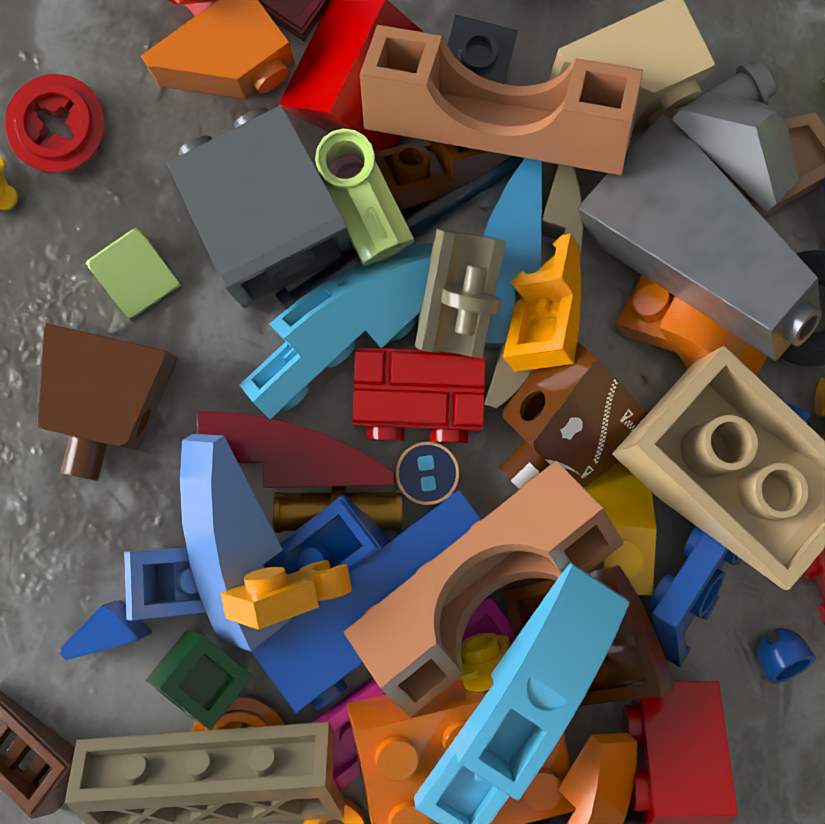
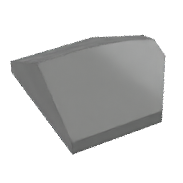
M706 92L680 109L672 118L766 212L774 207L799 181L789 129L780 111L758 101Z

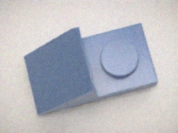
M187 547L150 548L124 552L127 620L206 613L192 574Z

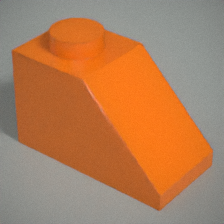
M218 0L141 55L142 60L160 87L247 99L256 91L263 94L273 90L286 79L289 74L288 68L295 64L289 41L258 0Z

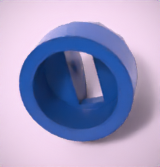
M784 628L775 629L781 640L771 645L763 636L758 644L757 659L772 684L782 683L797 676L816 660V656L807 642L792 630Z

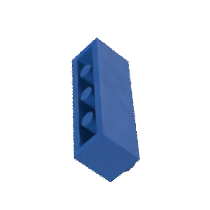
M456 490L447 499L440 502L349 573L352 587L350 593L337 598L318 601L319 608L292 617L291 621L254 650L250 651L295 713L310 702L317 711L329 704L348 687L342 678L363 663L343 632L359 620L370 607L380 603L416 574L422 565L436 558L467 533L473 524L481 520L460 490Z

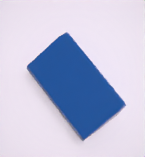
M343 494L282 541L280 545L283 550L263 564L264 568L283 567L286 574H292L308 564L328 560L330 568L346 564L350 573L384 547L390 540L366 514Z

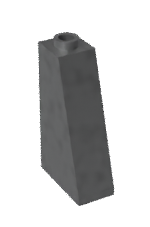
M663 112L628 150L622 175L608 173L577 207L591 242L775 361L780 358L791 344L799 346L804 343L813 333L821 319L822 311L820 310L818 277L700 147L672 120V117Z

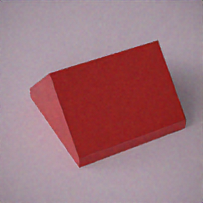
M330 0L278 106L282 105L285 112L329 133L343 128L356 130L368 139L374 152L397 147L401 135L364 129L360 72L377 25L418 32L423 31L388 0Z

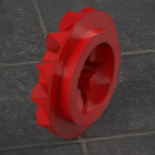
M61 74L43 75L24 84L12 97L5 114V134L13 152L26 165L48 175L52 172L63 171L75 173L79 165L88 159L96 158L97 147L102 137L107 135L103 113L105 110L94 92L80 80ZM42 110L48 116L52 114L59 119L66 113H69L65 122L71 129L70 132L74 137L70 140L67 137L62 138L60 135L54 134L48 140L45 139L49 129L44 124L45 120L38 113Z

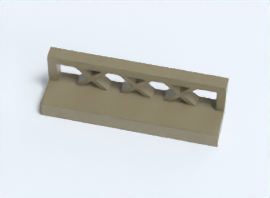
M329 722L76 740L65 804L86 824H243L344 818L345 798L333 779L335 732Z

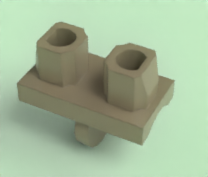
M437 229L430 257V268L424 300L421 305L418 321L416 348L425 352H449L470 357H483L491 314L499 313L502 300L500 297L495 296L506 241L495 237Z

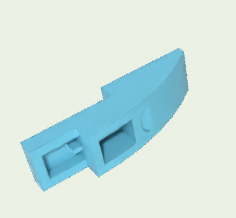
M433 243L407 247L400 253L379 263H373L365 267L363 264L354 266L325 281L301 297L269 323L285 342L239 384L251 401L271 419L279 411H287L296 406L309 390L308 384L322 370L343 362L354 350L356 345L354 340L361 334L382 348L388 342L397 341L409 333L417 322V315L421 311V305L424 300Z
M570 561L491 673L494 684L415 794V809L439 824H490L509 796L519 801L547 760L581 704L617 634L630 602Z

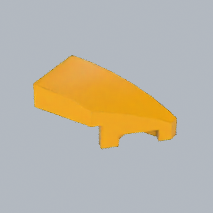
M571 233L561 235L553 243L556 249L555 255L535 273L526 274L524 271H521L510 281L521 299L514 304L503 358L514 372L574 364L580 323L581 269L579 245Z

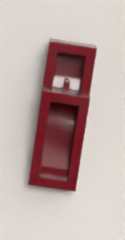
M196 411L197 434L224 436L238 464L262 463L263 488L395 485V473L360 450L321 432L283 420L269 419L250 414Z

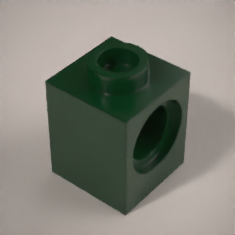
M187 629L145 681L190 718L211 731L252 679L253 675L204 634Z

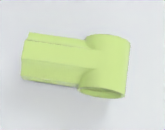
M344 128L332 131L322 138L316 149L315 156L318 173L347 225L350 239L363 266L386 260L413 244L414 238L375 161L374 151L368 139L356 130ZM345 154L354 155L364 163L361 172L349 179L338 178L329 171L333 160Z

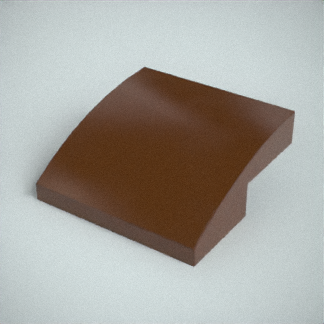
M615 565L591 570L589 572L590 575L625 597L630 603L604 661L579 706L663 696L673 690L674 684L653 625L639 596L621 567ZM547 579L502 590L515 639L556 582L555 580Z

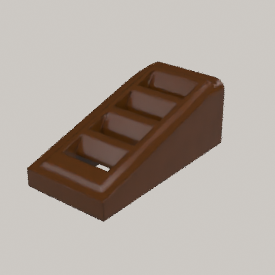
M0 691V746L12 730L17 734V737L3 755L0 753V789L31 819L53 814L65 802L75 747ZM32 749L37 754L23 771L18 765ZM51 767L52 770L49 772V774L46 776L41 784L38 783L40 779L44 776V774L47 772V770Z

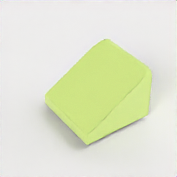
M138 227L130 230L86 261V265L130 321L182 286L150 239Z

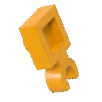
M322 560L308 564L292 574H286L283 567H269L250 572L244 576V585L221 592V598L226 619L260 630L319 608L318 601L346 595L352 591L348 565L341 564L330 568L329 561Z

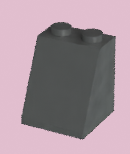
M282 105L270 111L265 107L251 110L235 121L234 129L214 139L211 136L195 138L178 150V157L166 162L225 289L243 308L327 267L353 249L347 225Z

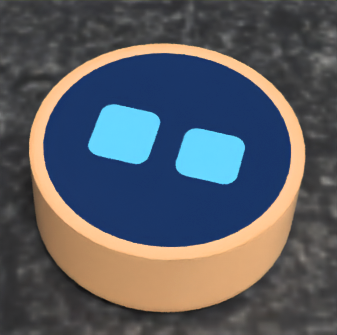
M420 442L406 449L399 458L396 466V480L400 490L408 499L422 505H433L444 501L453 493L459 480V467L454 455L443 445L435 442Z

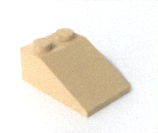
M725 346L696 360L612 453L661 501L783 590H790L825 548V440Z

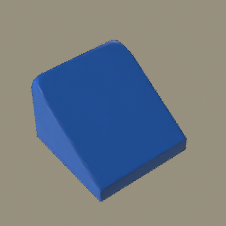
M115 600L102 605L60 648L62 651L59 654L65 660L141 640L150 635L152 631L142 620H127L126 605L121 600Z

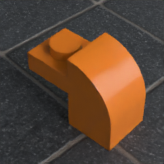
M641 275L614 323L624 337L676 352L687 369L696 360L723 346L756 376L768 357L643 275Z

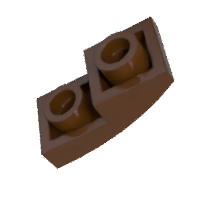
M428 140L374 152L375 161L399 210L420 205L457 190L494 169L511 156Z

